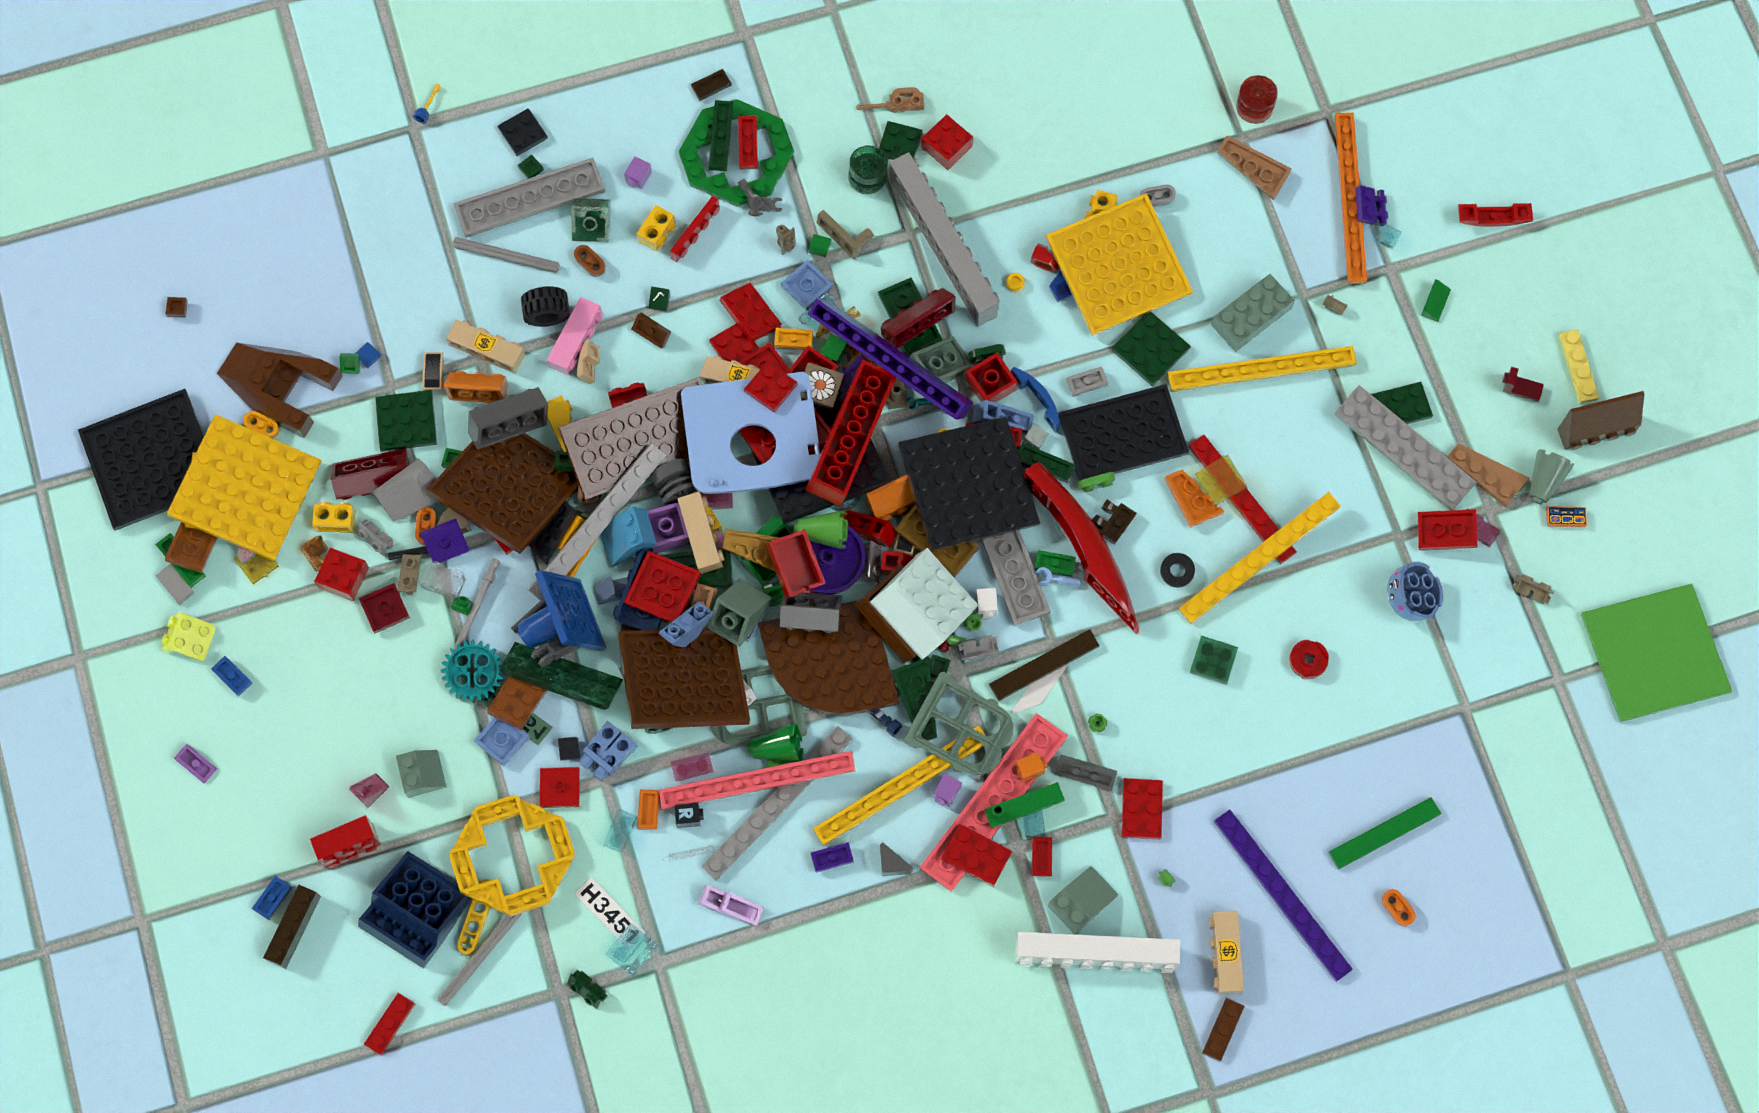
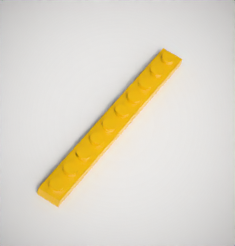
M1353 346L1170 371L1167 375L1170 391L1173 392L1350 367L1356 365V358Z
M1327 492L1183 604L1179 611L1190 624L1194 623L1340 509L1341 505L1330 492Z
M979 725L974 728L977 732L985 735ZM967 737L958 752V757L963 760L984 746L979 741ZM956 740L949 743L942 749L950 751ZM932 754L813 828V831L821 844L825 846L952 767V764Z

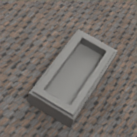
M172 564L155 575L179 605L195 594Z

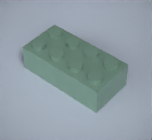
M1268 274L1213 317L1211 326L1237 352L1291 310L1295 300L1271 274Z

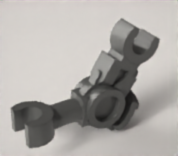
M745 178L737 182L748 198L749 215L761 216L763 213H758L759 210L770 212V208L776 212L782 211V208L775 207L777 201H782L781 198H775L771 201V198L757 196L752 192Z

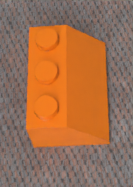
M455 371V373L449 372L444 382V388L449 400L491 403L492 401L506 398L508 382L506 376L502 374L485 375L481 372L467 374L464 371Z
M907 475L866 494V506L872 517L889 522L892 520V517L896 515L903 516L916 505Z

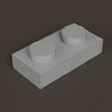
M1102 366L1066 378L1072 397L1108 386Z

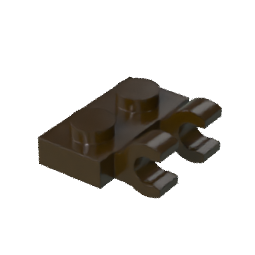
M1107 499L1101 509L1106 513L1112 514L1110 519L1106 521L1096 514L1092 521L1097 528L1102 529L1100 531L1101 535L1115 545L1137 513L1123 503H1120L1117 507Z

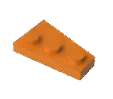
M1183 470L1169 474L1164 478L1190 528L1224 514L1225 511L1221 507L1218 508L1212 502L1213 499L1209 495H1205L1198 488L1199 485Z

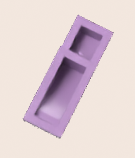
M710 885L704 886L697 903L700 906L757 926L764 909L760 905Z

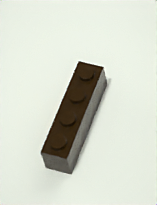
M298 885L263 956L266 961L281 968H287L321 898L317 892Z

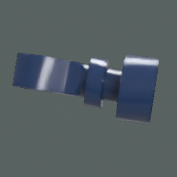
M880 709L870 711L875 719L882 722L884 727H887L886 731L892 737L902 728V724L897 719L892 721V718L886 716Z

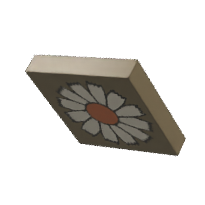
M808 363L805 373L810 378L813 404L833 409L844 374ZM800 392L801 400H808L807 392Z

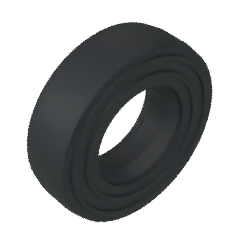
M1172 553L1162 561L1160 574L1164 582L1169 586L1176 588L1184 587L1192 581L1195 574V566L1189 556L1183 553ZM1178 563L1184 566L1185 573L1183 576L1175 577L1171 574L1170 567L1173 564Z

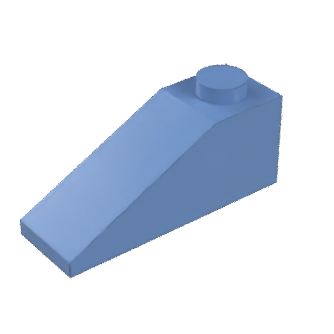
M984 400L974 405L972 423L977 424L1007 417L1010 427L1022 428V432L1026 433L1033 423L1034 415Z

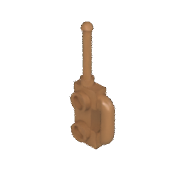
M915 87L897 88L892 92V95H889L890 102L858 104L856 106L857 110L887 108L890 109V112L894 113L898 111L924 110L923 93H920ZM900 95H913V96H912V97H901Z

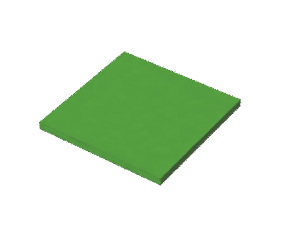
M1692 583L1581 613L1620 722L1732 692Z

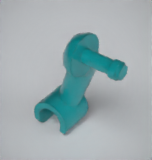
M908 397L906 399L907 403L914 401V404L909 407L911 410L916 409L919 405H934L925 397L919 399Z

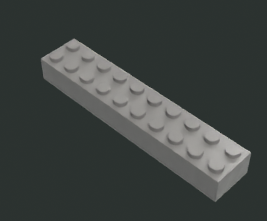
M908 152L890 161V180L976 325L979 327L997 318L1000 302L996 292L993 293L991 291L988 278L983 277L981 274L982 270L979 263L974 262L970 248L965 247L963 244L964 240L961 233L956 232L954 229L955 225L952 218L947 217L943 203L938 202L934 188L929 187L927 176L924 172H920L917 159L915 157L912 158Z

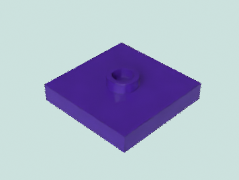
M456 518L420 532L434 565L470 551Z

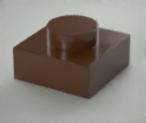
M167 297L166 316L186 318L187 298Z

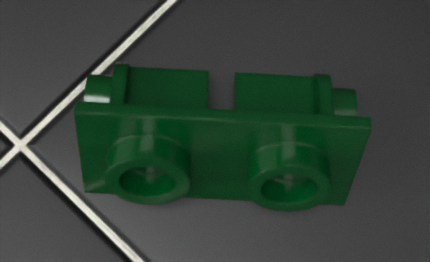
M576 970L574 974L571 973L567 982L570 989L580 994L588 1005L598 1009L600 1002H603L608 996L606 991L597 983L590 987L589 984L592 982V979L583 971Z

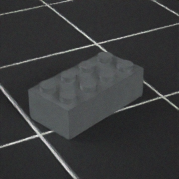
M537 387L527 389L516 395H510L499 401H492L482 407H475L468 414V434L478 450L544 427L547 424L548 403L540 388Z

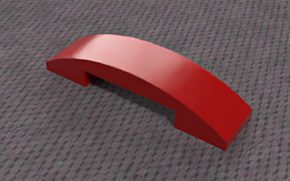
M1513 203L1509 207H1477V204H1458L1459 223L1466 225L1499 227L1533 221L1531 203Z

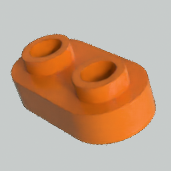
M430 507L420 509L416 517L415 537L421 545H425L420 532L435 527L437 523V515ZM426 516L431 517L428 521L424 520Z
M1387 890L1382 896L1383 906L1398 925L1404 927L1411 925L1416 916L1413 908L1398 890ZM1389 897L1394 898V900H1395V903H1394V904H1391V903L1388 901V898H1389ZM1402 913L1407 915V920L1401 918Z

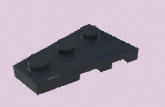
M567 501L563 503L556 515L529 544L545 564L549 562L578 514Z

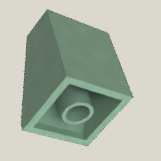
M739 579L717 598L713 615L707 628L740 647L768 610L772 597Z

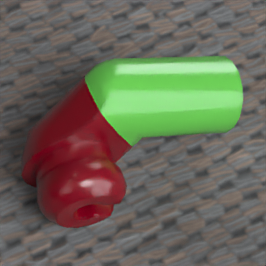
M950 635L939 645L938 650L945 653L949 650V646H958L961 641L967 639Z

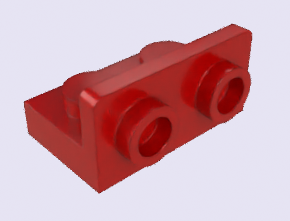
M639 382L633 383L626 388L618 387L608 392L612 408L648 396L645 384Z

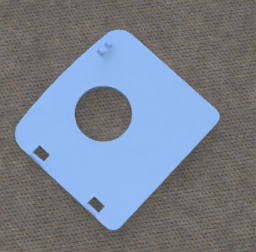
M796 372L787 374L797 381L798 385L775 413L744 392V388L753 378L691 386L682 390L681 398L691 477L697 491L703 494L744 492L780 487L810 479L820 456L810 378L807 373ZM800 392H807L808 400L801 401ZM746 426H761L773 434L776 440V450L766 463L758 466H748L740 463L731 452L732 438L740 429ZM808 446L815 447L814 455H809Z

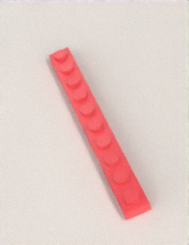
M848 751L660 789L659 794L662 810L675 808V805L701 803L855 772L856 769L853 753Z

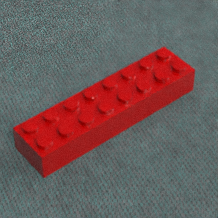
M865 360L861 361L806 486V491L841 506L847 496L896 379L894 375Z

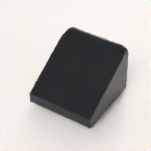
M578 737L558 738L560 761L580 759Z

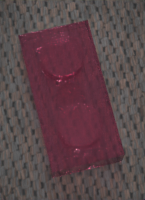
M709 752L671 761L676 782L714 772Z

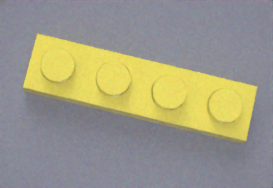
M1579 330L1561 332L1559 339L1579 404L1597 401L1599 395Z

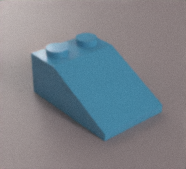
M631 507L618 514L601 533L610 567H614L635 556L637 552H640L641 548L647 550L657 545L647 509Z

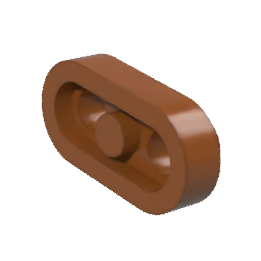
M580 245L574 250L576 262L591 276H601L606 269L604 261L589 246ZM594 267H599L598 270H593Z

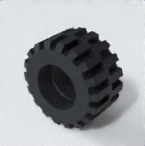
M538 287L525 292L521 296L523 320L528 325L537 327L553 326L566 321L570 316L567 292L560 287Z

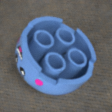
M1412 562L1397 568L1389 578L1387 584L1388 601L1396 614L1403 619L1409 621L1429 619L1434 617L1438 608L1442 606L1443 590L1438 577H1434L1429 570L1430 567L1425 563Z

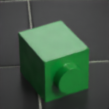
M830 334L820 353L832 362L840 364L849 344L843 339Z

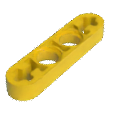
M484 879V880L480 881L479 884H482V883H485V882H488V881H491V880ZM474 899L471 902L457 944L458 950L467 956L475 952L490 907L485 905V910L482 913L475 912V906L480 902ZM473 921L479 924L476 932L468 930V925ZM467 933L470 936H474L475 939L470 938L469 944L472 947L464 951L462 944H466L468 941V937L465 936Z

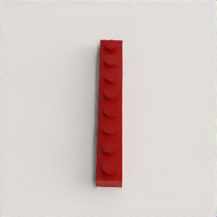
M1205 434L1189 444L1190 450L1262 542L1275 534L1279 528ZM1291 546L1276 559L1282 564L1293 557L1297 551Z

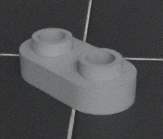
M1171 185L1145 188L1140 192V195L1147 193L1153 207L1170 204L1176 196V191Z

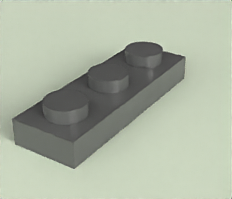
M1060 755L1055 775L1112 791L1117 770Z

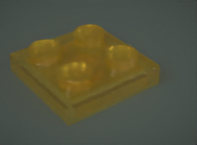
M1228 454L1195 473L1196 478L1214 507L1248 488Z

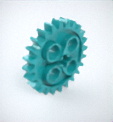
M472 639L471 645H468L465 640L463 647L457 643L456 651L450 648L451 656L445 654L448 662H442V665L446 667L441 669V673L446 674L442 677V681H448L444 685L445 688L452 687L449 693L453 694L456 692V699L462 695L463 702H466L467 698H470L471 703L474 702L475 698H478L479 702H481L482 696L489 699L488 693L496 694L493 688H500L497 681L504 680L503 677L499 676V674L505 673L504 669L499 668L504 663L501 661L497 662L501 658L500 654L494 656L496 649L489 650V643L483 647L481 640L478 645H475L474 639ZM472 654L475 655L474 667L478 671L474 672V688H471V674L468 672L472 669ZM462 657L468 659V663L465 666L458 665V660ZM482 657L488 659V663L485 666L477 664L478 660ZM462 676L468 678V682L465 685L458 684V679ZM484 676L488 681L485 685L477 684L478 678Z

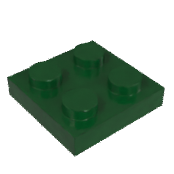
M887 121L877 156L894 160L909 152L912 158L915 157L923 130Z

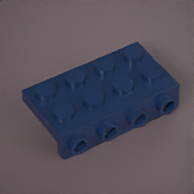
M643 548L635 555V565L633 570H630L628 573L627 585L621 590V600L619 605L615 606L613 616L617 623L640 631L659 630L662 619L624 603L647 555V550Z

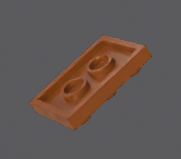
M181 522L165 556V562L202 573L218 537L196 528H186L185 523Z
M516 667L487 709V714L522 730L550 688V683Z

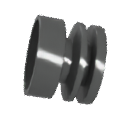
M676 459L658 467L651 475L656 489L660 490L659 495L664 506L678 503L677 498L699 492L692 483L691 469L686 459Z

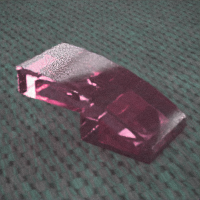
M1477 514V540L1490 548L1499 536L1500 529L1485 522L1484 517Z

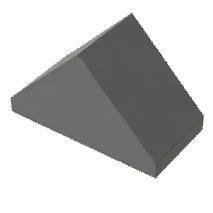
M882 842L880 844L882 876L907 875L913 872L911 865L885 843Z

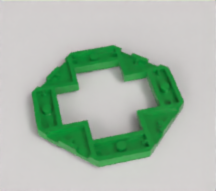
M731 100L733 101L732 121L738 119V116H757V130L763 128L767 130L776 156L759 161L764 177L747 183L752 192L757 196L769 197L775 190L774 188L778 180L781 179L789 160L794 155V149L783 119L741 100ZM714 106L702 109L679 150V156L691 187L699 188L711 196L726 200L733 206L737 207L747 204L748 198L739 185L730 188L725 172L710 177L706 176L697 149L711 145L709 128L713 125Z

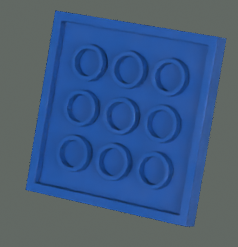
M543 570L535 573L547 607L518 624V632L523 642L529 648H535L559 636L561 644L598 651L607 648L581 580Z

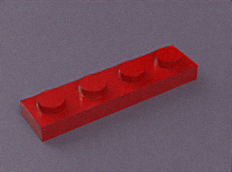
M712 195L670 250L672 260L678 262L680 258H684L689 246L697 241L698 234L708 227L712 216L718 214L720 210L718 198Z

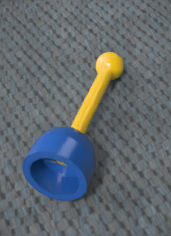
M439 84L434 85V91L425 107L418 108L415 111L413 118L419 123L425 124L429 118L427 109L437 91L441 90Z

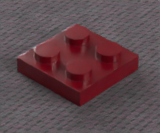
M395 583L359 598L374 634L410 618Z

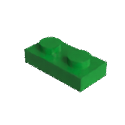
M1038 550L1034 570L1037 571L1039 568L1045 567L1052 574L1072 577L1076 557Z

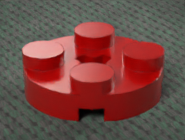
M1310 640L1298 642L1289 655V663L1292 670L1302 679H1313L1322 675L1327 668L1329 660L1326 648L1321 643ZM1305 655L1313 656L1314 659L1311 664L1304 661L1306 659Z

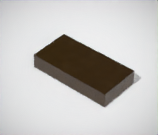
M723 69L691 84V88L699 101L732 86Z

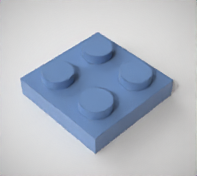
M807 260L781 282V287L807 311L814 304L816 298H822L833 288V284Z
M494 717L474 742L504 767L530 737L523 730Z

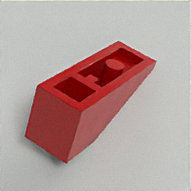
M843 509L847 512V515H843L844 520H848V526L855 530L859 537L873 541L883 547L890 548L897 533L889 521Z

